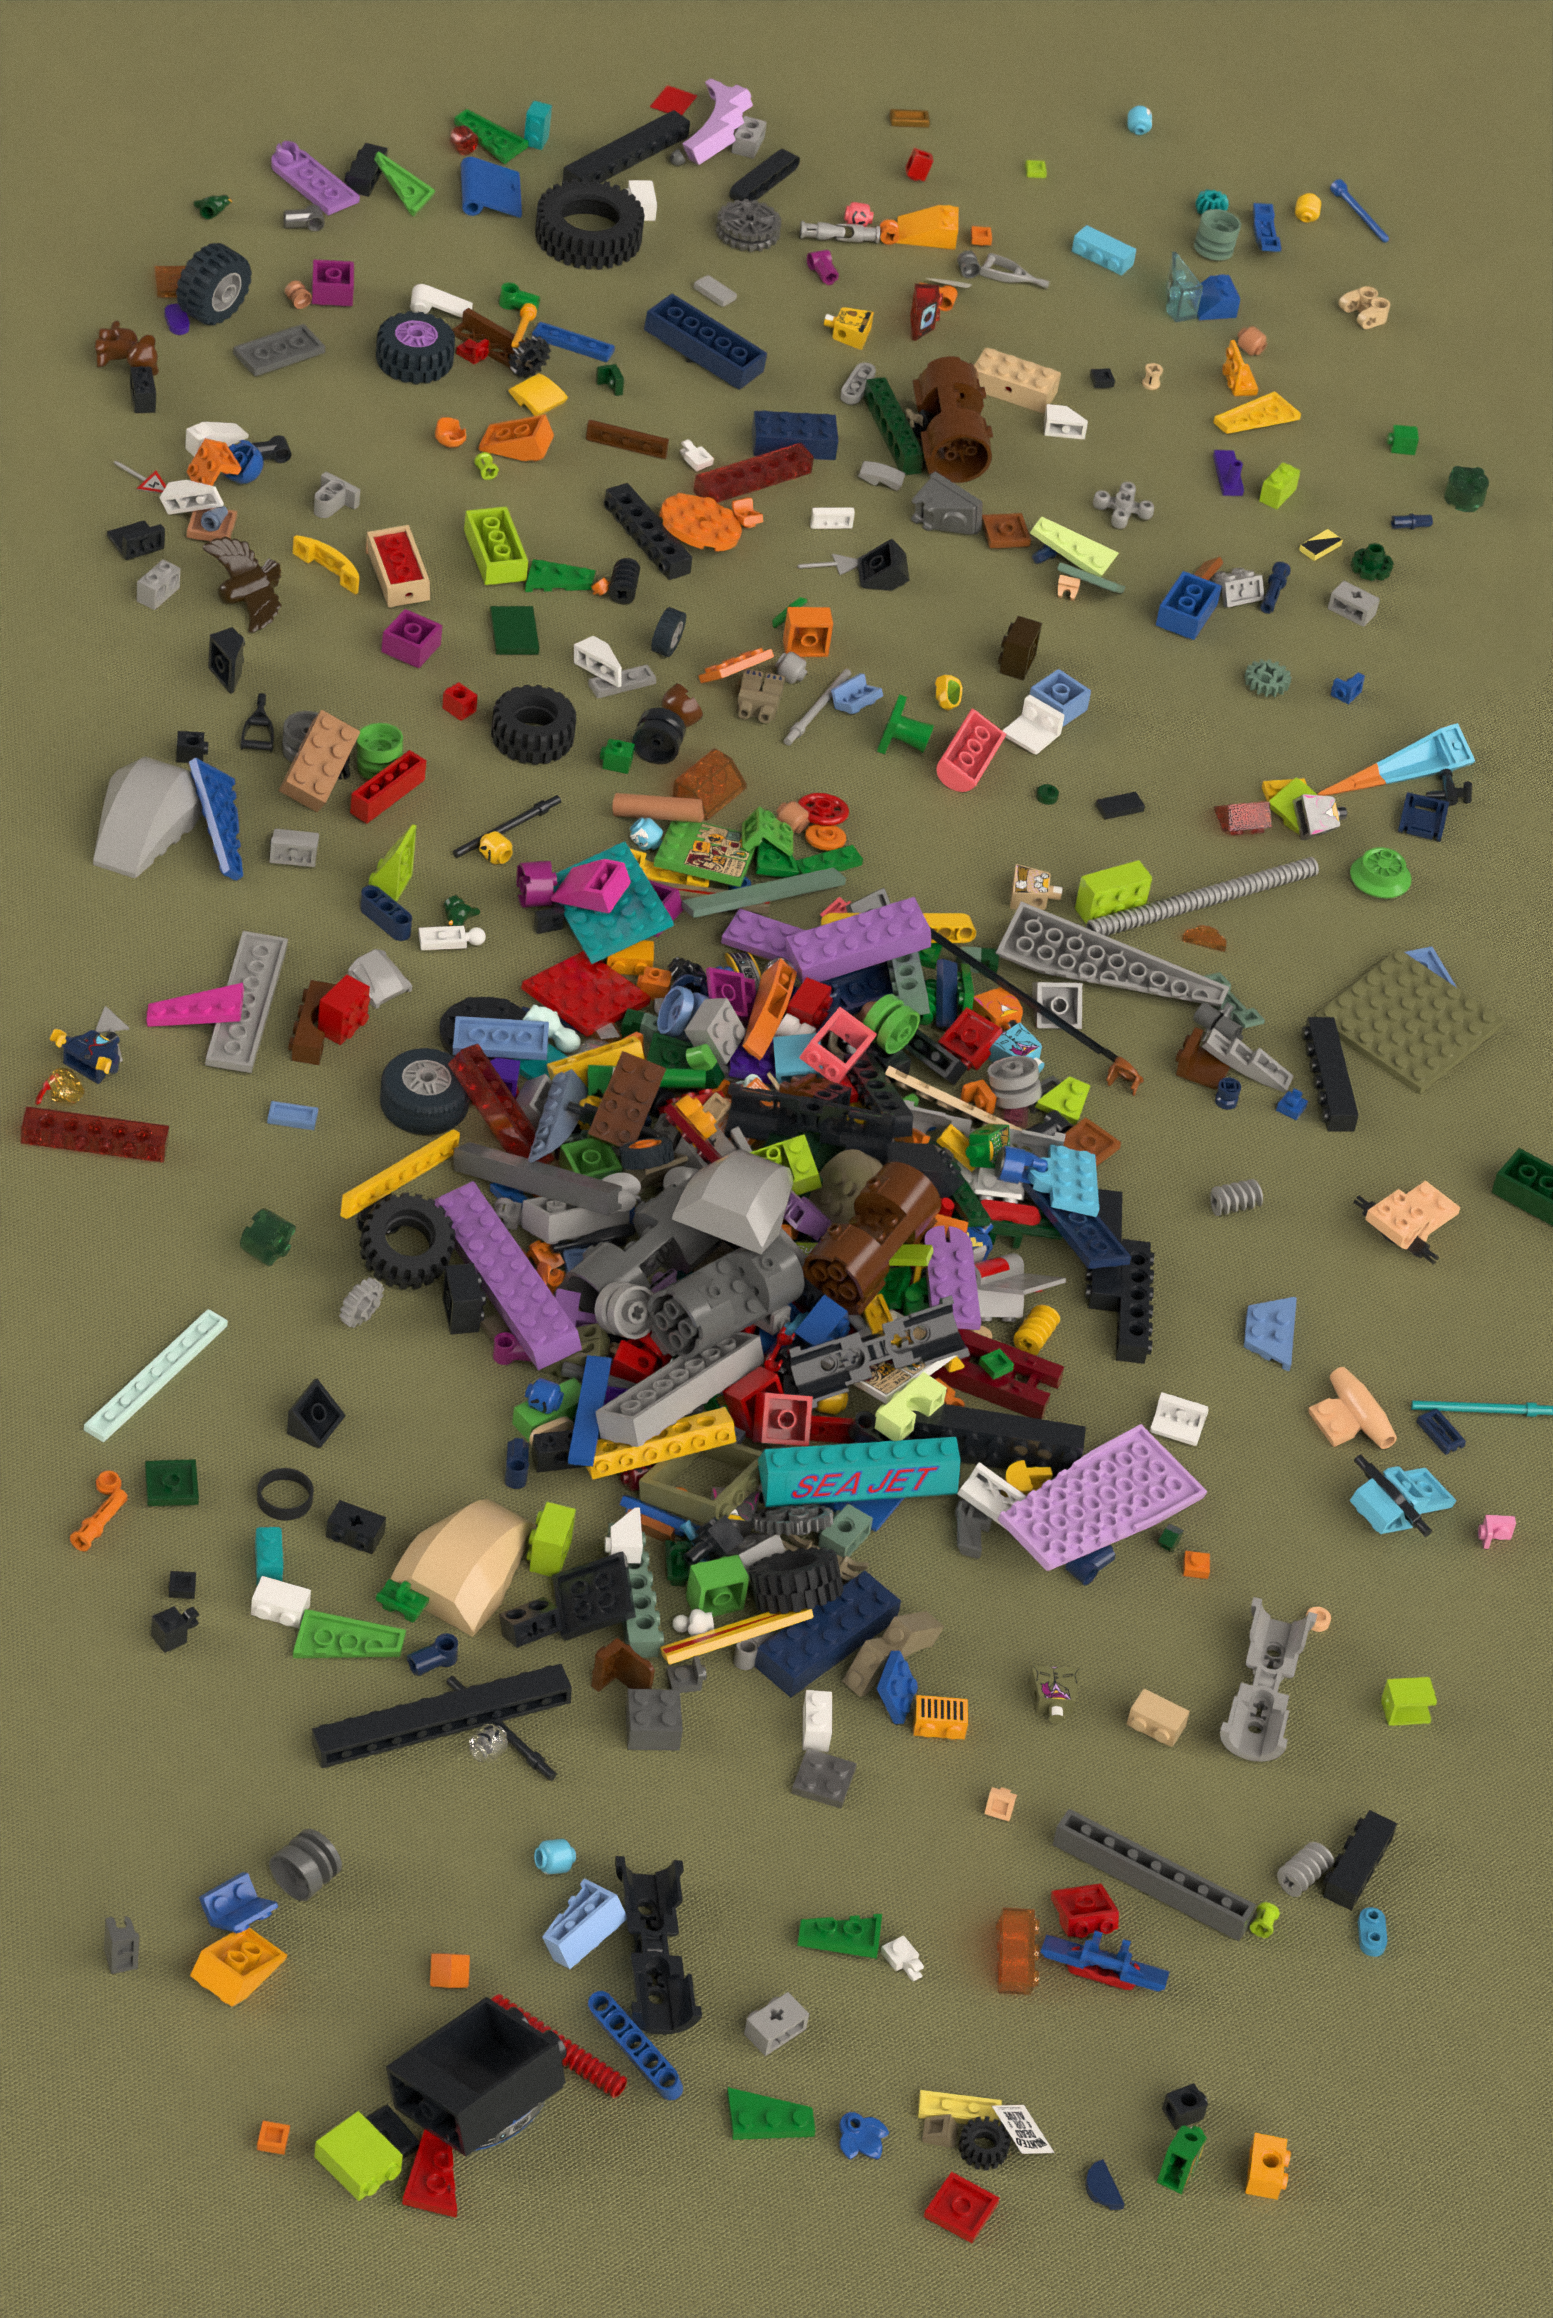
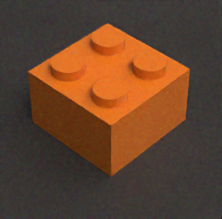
M830 607L787 608L783 635L786 654L794 652L800 657H828L833 629Z

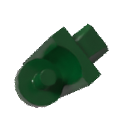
M665 1540L667 1581H670L671 1586H685L686 1581L689 1579L690 1565L686 1563L683 1555L691 1550V1541L672 1542Z

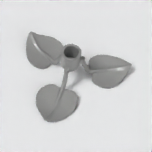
M685 1166L670 1169L664 1176V1189L671 1184H675L679 1189L683 1186L686 1187L699 1170ZM615 1173L602 1179L603 1181L622 1186V1191L618 1192V1203L622 1204V1208L616 1212L624 1213L630 1211L635 1206L636 1200L638 1205L642 1202L641 1197L637 1195L641 1189V1184L633 1175ZM664 1264L661 1266L667 1271L670 1270V1268L665 1266Z

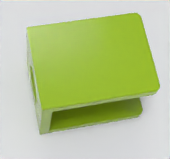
M1430 1677L1387 1679L1381 1702L1388 1726L1429 1724L1431 1716L1428 1706H1435L1437 1699Z

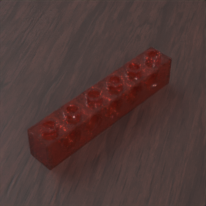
M802 443L791 445L695 475L693 492L699 497H710L718 503L811 474L814 456Z
M27 1106L21 1126V1144L162 1163L165 1161L169 1143L168 1125Z

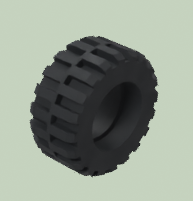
M530 684L523 685L521 688L518 686L514 687L511 691L508 690L503 693L493 707L491 726L493 743L502 754H507L508 758L512 760H519V763L526 764L528 762L532 763V765H538V763L548 764L551 760L557 761L566 755L573 746L577 719L576 710L568 698H565L559 691L555 692L553 688H543L542 685L530 686ZM525 723H536L543 726H531Z
M409 1192L401 1193L400 1197H397L396 1194L390 1195L386 1201L380 1200L376 1203L375 1208L370 1210L365 1220L359 1245L361 1247V1257L363 1260H366L365 1266L368 1271L373 1270L375 1272L374 1277L379 1281L381 1279L386 1280L385 1285L390 1287L395 1284L399 1285V1289L406 1290L407 1286H412L414 1290L421 1288L422 1283L428 1286L434 1282L435 1278H439L443 1274L445 1266L449 1264L455 1246L454 1239L456 1237L455 1229L451 1228L453 1222L449 1216L445 1217L446 1210L442 1206L436 1207V1201L431 1198L427 1201L422 1198L423 1195L416 1193L415 1196H409ZM398 1226L412 1227L426 1237L430 1248L427 1252L418 1256H405L391 1248L385 1234L390 1229Z

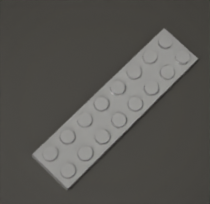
M247 931L242 932L227 986L239 983L244 985L241 1021L216 1023L206 1056V1066L252 1073L288 947V938Z

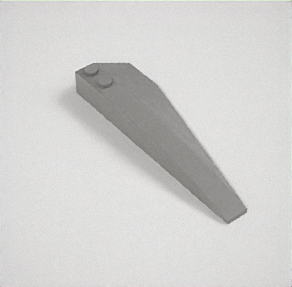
M1022 901L996 951L999 957L1035 972L1198 1003H1207L1219 1007L1222 1006L1230 988Z

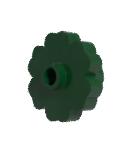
M1371 543L1366 549L1361 548L1355 551L1350 566L1352 571L1360 574L1362 579L1382 581L1390 577L1394 563L1390 556L1385 555L1382 545Z

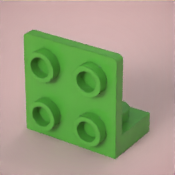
M759 806L742 823V847L748 852L754 846H759L763 838H765L787 855L791 856L794 853L792 828L787 823H782L776 819L769 810L765 811Z

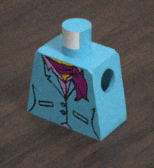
M1020 1022L1001 1034L989 1049L991 1055L988 1057V1060L993 1063L1010 1056H1026L1036 1060L1039 1073L1045 1065L1040 1060L1041 1043Z

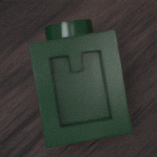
M617 364L598 366L596 373L597 385L607 384L615 396L623 395L624 377Z

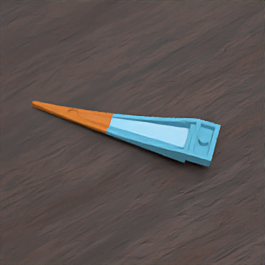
M1458 723L1440 728L1376 764L1319 792L1317 795L1328 796L1438 775L1443 769H1450L1453 772L1456 769L1472 765L1475 759Z

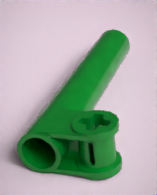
M588 1065V1096L597 1097L600 1094L603 1098L612 1077L613 1067L616 1066ZM666 1068L659 1088L705 1089L706 1070Z

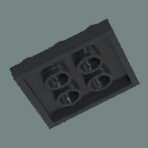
M623 1551L552 1575L556 1606L559 1608L562 1627L560 1633L564 1641L636 1617L627 1556Z

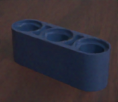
M374 885L365 886L361 891V912L393 939L398 941L408 940L411 936L412 915L379 887Z

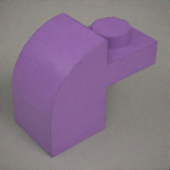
M557 1288L554 1297L575 1327L598 1323L595 1314L578 1311L581 1293Z

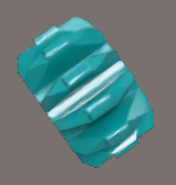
M1215 189L1200 191L1195 203L1197 213L1203 214L1211 209L1227 211L1229 200L1227 195L1222 194V191L1217 192Z

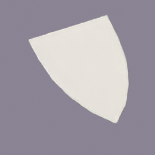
M926 278L932 281L968 288L971 285H973L950 280Z

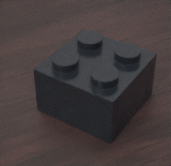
M474 1263L445 1266L442 1300L450 1335L479 1332L480 1322L484 1321L482 1306L486 1305V1296L484 1291H480L482 1285L481 1274L476 1273Z

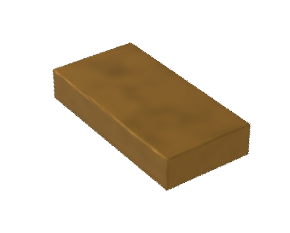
M890 109L891 126L929 128L930 126L928 111Z

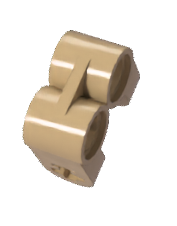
M1364 286L1344 294L1338 304L1346 313L1359 311L1357 323L1364 329L1385 324L1390 309V302L1385 298L1378 297V291L1370 286Z

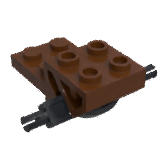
M622 1051L599 1107L585 1103L583 1107L570 1101L566 1111L580 1115V1121L591 1125L588 1137L618 1149L630 1142L658 1137L656 1136L657 1131L644 1126L666 1068Z

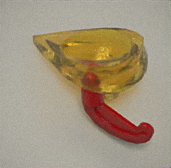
M57 1068L43 1083V1088L38 1093L35 1104H40L43 1095L50 1089L51 1098L54 1101H68L72 1104H76L85 1094V1091L72 1069Z

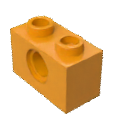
M1260 2133L1254 2134L1250 2147L1245 2194L1278 2200L1281 2189L1286 2190L1288 2174L1284 2173V2167H1288L1291 2151L1286 2150L1287 2139Z

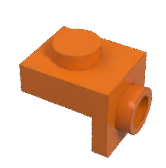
M747 497L732 501L733 515L744 528H752L757 523L763 522V515L753 510L752 498Z

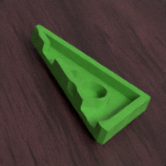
M378 151L374 160L409 213L414 217L434 196L436 190Z

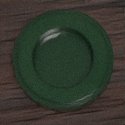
M1044 784L1038 787L1036 798L1040 803L1052 805L1057 802L1059 791L1055 786Z

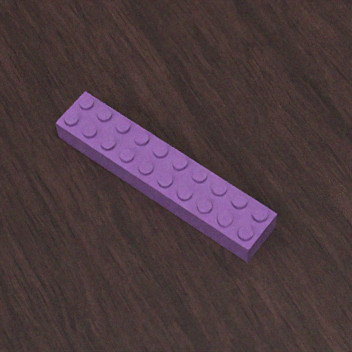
M474 1181L434 1199L436 1201L435 1206H442L446 1210L445 1217L449 1216L453 1222L451 1228L455 1229V1250L465 1264L474 1263L476 1273L481 1274V1288L537 1370L582 1350L576 1327Z

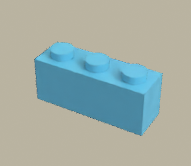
M1086 225L1074 236L1071 252L1122 276L1133 266L1136 249Z

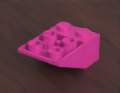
M602 859L573 867L552 896L551 901L610 913L631 883L625 864L623 862Z

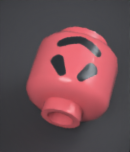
M851 202L849 206H846L844 221H847V224H859L867 227L868 223L872 224L874 212H870L868 204Z

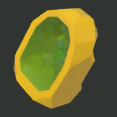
M952 675L937 677L935 686L936 700H938L939 706L945 710L957 707L961 702L962 696L960 680Z

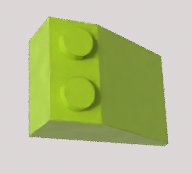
M414 824L389 849L384 859L381 858L379 860L377 871L375 873L372 872L369 878V885L379 887L396 902L413 874L417 827Z

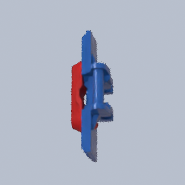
M1096 1930L1092 1940H1086L1084 1945L1046 1934L1040 1953L1045 1958L1067 1964L1068 1971L1072 1974L1125 1990H1132L1136 1985L1158 1992L1165 1990L1170 1971L1131 1960L1132 1954L1128 1951L1131 1943L1129 1940L1123 1939L1118 1954L1099 1949L1102 1932Z

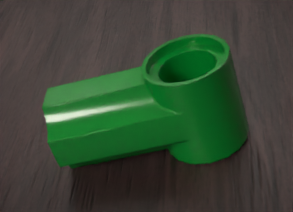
M506 282L501 287L499 305L504 309L512 310L515 308L521 309L524 304L531 303L538 310L541 297L519 290L518 285Z

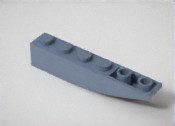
M572 1069L565 1073L560 1072L552 1079V1085L548 1092L542 1117L539 1120L540 1123L528 1158L530 1163L558 1148L576 1127L580 1115L566 1111L570 1101L579 1105L580 1100L586 1098L588 1087Z

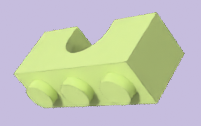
M925 1372L917 1378H912L906 1388L901 1392L897 1391L890 1402L878 1408L875 1417H877L875 1429L892 1441L903 1440L914 1429L916 1414L912 1411H919L927 1417L932 1415L944 1404L947 1387Z

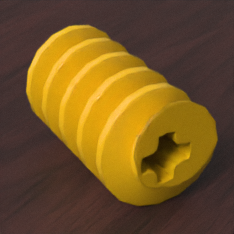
M1047 1305L1033 1307L1013 1337L1015 1347L1035 1356L1038 1355L1056 1326H1058L1060 1322L1059 1314Z

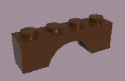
M311 980L309 988H304L302 996L304 1005H299L297 1018H300V1020H295L293 1027L295 1037H290L288 1050L292 1051L291 1061L313 1065L320 1064L324 1050L325 1033L317 1029L313 1024L319 1018L320 999L336 984Z

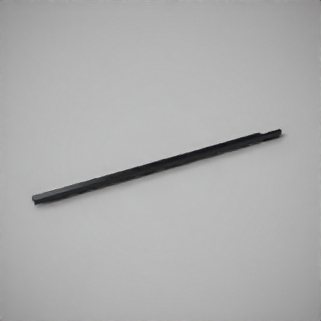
M930 927L931 939L1097 1054L1101 1053L1112 1062L1118 1057Z

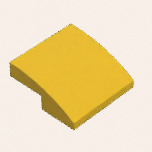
M540 373L508 390L520 407L526 405L534 416L542 415L565 403L568 399L567 395L553 381Z

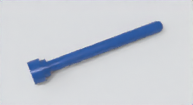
M1342 179L1335 180L1330 187L1334 195L1342 197L1382 242H1388V235L1348 193L1347 184Z

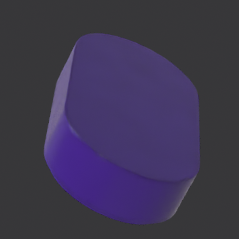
M179 304L167 305L164 316L169 330L176 335L188 333L190 322L187 313L180 308Z

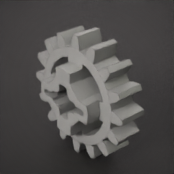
M371 1277L367 1281L365 1279L362 1280L361 1285H355L352 1291L349 1292V1295L344 1298V1306L340 1308L342 1312L339 1315L341 1321L349 1327L355 1328L357 1324L360 1326L363 1320H369L371 1315L380 1306V1299L384 1296L382 1294L384 1291L383 1285Z

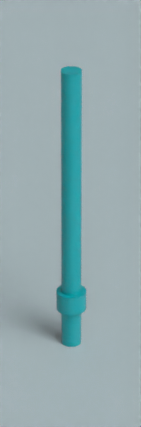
M1411 1401V1410L1432 1411L1438 1409L1439 1411L1525 1414L1526 1417L1553 1415V1406L1537 1405L1536 1402L1498 1404Z

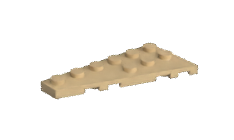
M888 1066L885 1075L895 1079V1085L912 1093L916 1089V1095L931 1102L937 1099V1105L954 1112L955 1108L963 1111L961 1116L973 1122L975 1118L982 1120V1126L987 1124L1009 1125L1010 1129L1022 1131L1021 1128Z

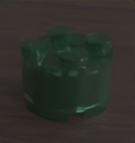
M1453 467L1444 494L1447 504L1450 505L1452 503L1456 506V510L1462 512H1475L1478 510V507H1483L1489 487V479L1484 474L1485 471L1480 467Z
M263 1208L252 1217V1220L255 1222L251 1228L246 1226L240 1240V1247L267 1266H271L280 1256L285 1257L290 1251L291 1245L289 1241L296 1230V1226L273 1211Z

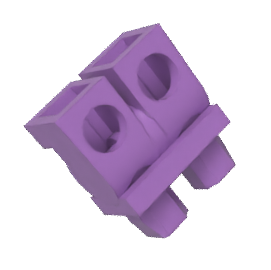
M791 1190L784 1219L796 1230L810 1235L818 1241L820 1236H823L827 1232V1228L832 1225L830 1223L831 1220L805 1197L801 1199Z

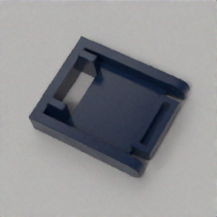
M1407 792L1398 832L1402 833L1403 830H1407L1406 834L1430 840L1434 836L1436 841L1441 842L1449 802ZM1415 805L1436 810V813L1415 808Z

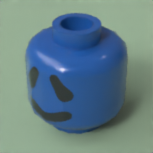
M543 1378L537 1379L534 1384L530 1383L525 1392V1397L528 1398V1406L544 1414L558 1411L564 1396L558 1384Z

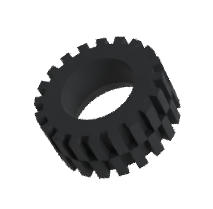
M811 1547L809 1549L798 1548L796 1551L787 1550L782 1554H772L770 1558L764 1557L761 1559V1562L756 1561L749 1568L756 1609L764 1613L769 1611V1613L775 1614L781 1611V1614L789 1611L800 1612L801 1609L805 1608L808 1610L813 1609L816 1605L822 1606L827 1604L826 1601H834L843 1592L837 1554L832 1549Z

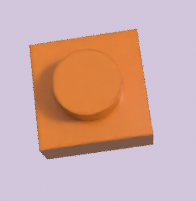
M971 226V243L979 246H991V227Z
M1185 1551L1183 1576L1208 1579L1210 1573V1554Z
M263 2121L257 2150L285 2155L290 2125Z

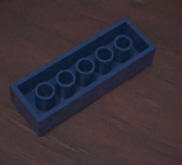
M673 293L647 311L645 331L738 390L764 372L767 352Z
M865 1570L843 1586V1592L840 1597H836L834 1601H826L827 1604L816 1605L812 1609L813 1617L811 1619L785 1627L758 1647L754 1667L790 1698L861 1647L866 1640L872 1639L887 1628L893 1618L898 1616L901 1600Z

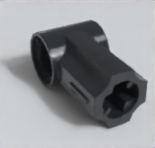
M282 435L274 436L269 441L252 443L261 452L263 460L274 459L278 463H285L292 456L287 439Z
M1053 1110L1045 1116L1042 1122L1026 1130L1054 1136L1055 1132L1066 1133L1073 1125L1060 1112Z

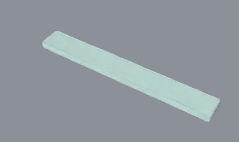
M207 1309L84 1424V1431L105 1442L227 1327L228 1320Z

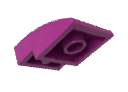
M712 967L706 968L709 999L727 998L743 1027L747 1028L756 998L755 979L745 978L744 973Z

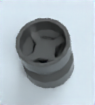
M964 251L959 254L957 262L962 275L968 279L979 275L981 267L973 251Z

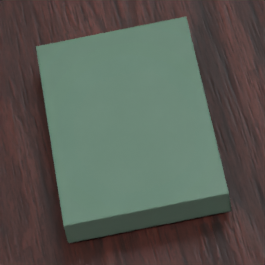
M1060 562L1057 568L1058 571L1120 594L1124 593L1126 587Z

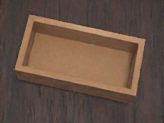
M321 710L313 719L278 791L318 813L325 805L361 731Z

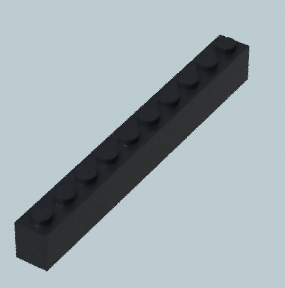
M562 1663L554 1666L549 1665L531 1672H522L508 1678H499L485 1684L472 1685L462 1690L449 1691L439 1696L422 1698L416 1702L404 1705L399 1704L393 1708L372 1711L369 1714L354 1718H346L343 1721L322 1724L312 1728V1746L322 1769L571 1703L572 1687Z

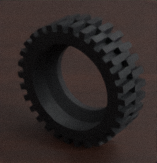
M583 178L582 182H578V179H572L571 184L566 180L562 182V186L557 183L553 185V189L549 187L546 190V194L543 193L537 205L535 238H537L538 245L541 244V249L543 251L547 250L549 257L555 255V260L560 262L563 259L565 265L569 266L571 263H574L575 268L579 269L581 265H584L587 270H591L592 266H596L597 270H602L603 266L606 265L607 269L613 268V263L620 266L623 261L629 262L630 257L634 258L636 252H639L643 236L644 209L641 207V202L636 200V196L633 194L628 195L629 191L626 189L620 191L619 185L615 184L611 187L610 182L607 181L604 184H600L598 179H594V182H588V179ZM575 214H592L607 218L616 223V225L606 230L588 231L574 227L564 217Z

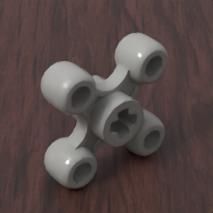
M1123 482L1116 497H1111L1108 492L1103 490L1097 491L1093 497V505L1096 509L1104 510L1107 507L1113 509L1111 523L1118 529L1126 527L1131 513H1136L1143 520L1152 518L1154 514V504L1151 501L1144 500L1140 503L1134 501L1136 486L1132 482Z

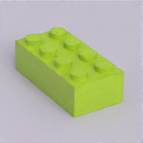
M507 506L467 510L465 513L464 532L484 584L494 585L526 581L528 559Z

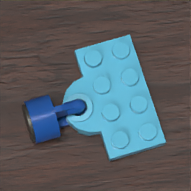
M1050 1144L1048 1158H1039L1033 1153L1025 1152L1024 1149L1006 1145L1001 1147L995 1165V1177L997 1180L1014 1184L1019 1182L1034 1185L1033 1190L1050 1193L1051 1207L1097 1217L1099 1198L1095 1154Z

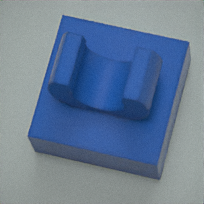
M1294 1088L1292 1093L1288 1091L1280 1100L1276 1111L1297 1120L1307 1108L1308 1101L1301 1098L1303 1093Z

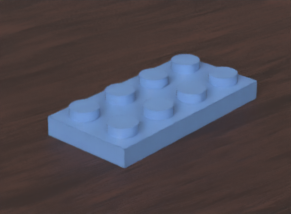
M456 1016L453 1055L547 1060L549 1022Z

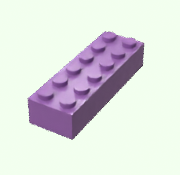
M915 897L786 937L787 955L794 970L797 972L801 985L806 977L821 982L931 947V929Z

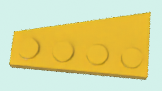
M1274 391L1215 416L1213 423L1223 432L1229 434L1300 420L1301 413Z

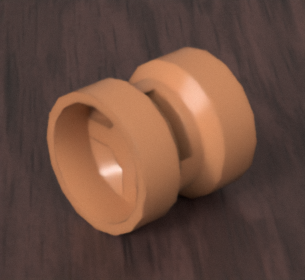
M296 280L286 286L285 294L297 309H303L311 303L312 295L302 282Z

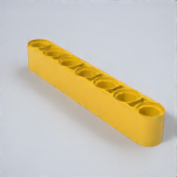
M828 913L821 919V926L860 913ZM923 913L929 927L952 943H967L976 936L975 927L970 916L967 914Z

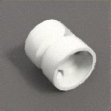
M787 1013L774 1037L812 1034L816 1032V1028L807 1023L800 1024L798 1018Z

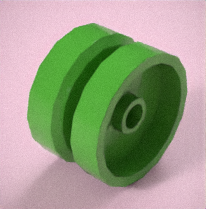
M887 994L872 1006L863 1024L877 1034L872 1041L873 1043L877 1042V1045L888 1054H895L906 1046L914 1036L919 1026L920 1014L908 1005L905 1006L904 1002L895 995Z

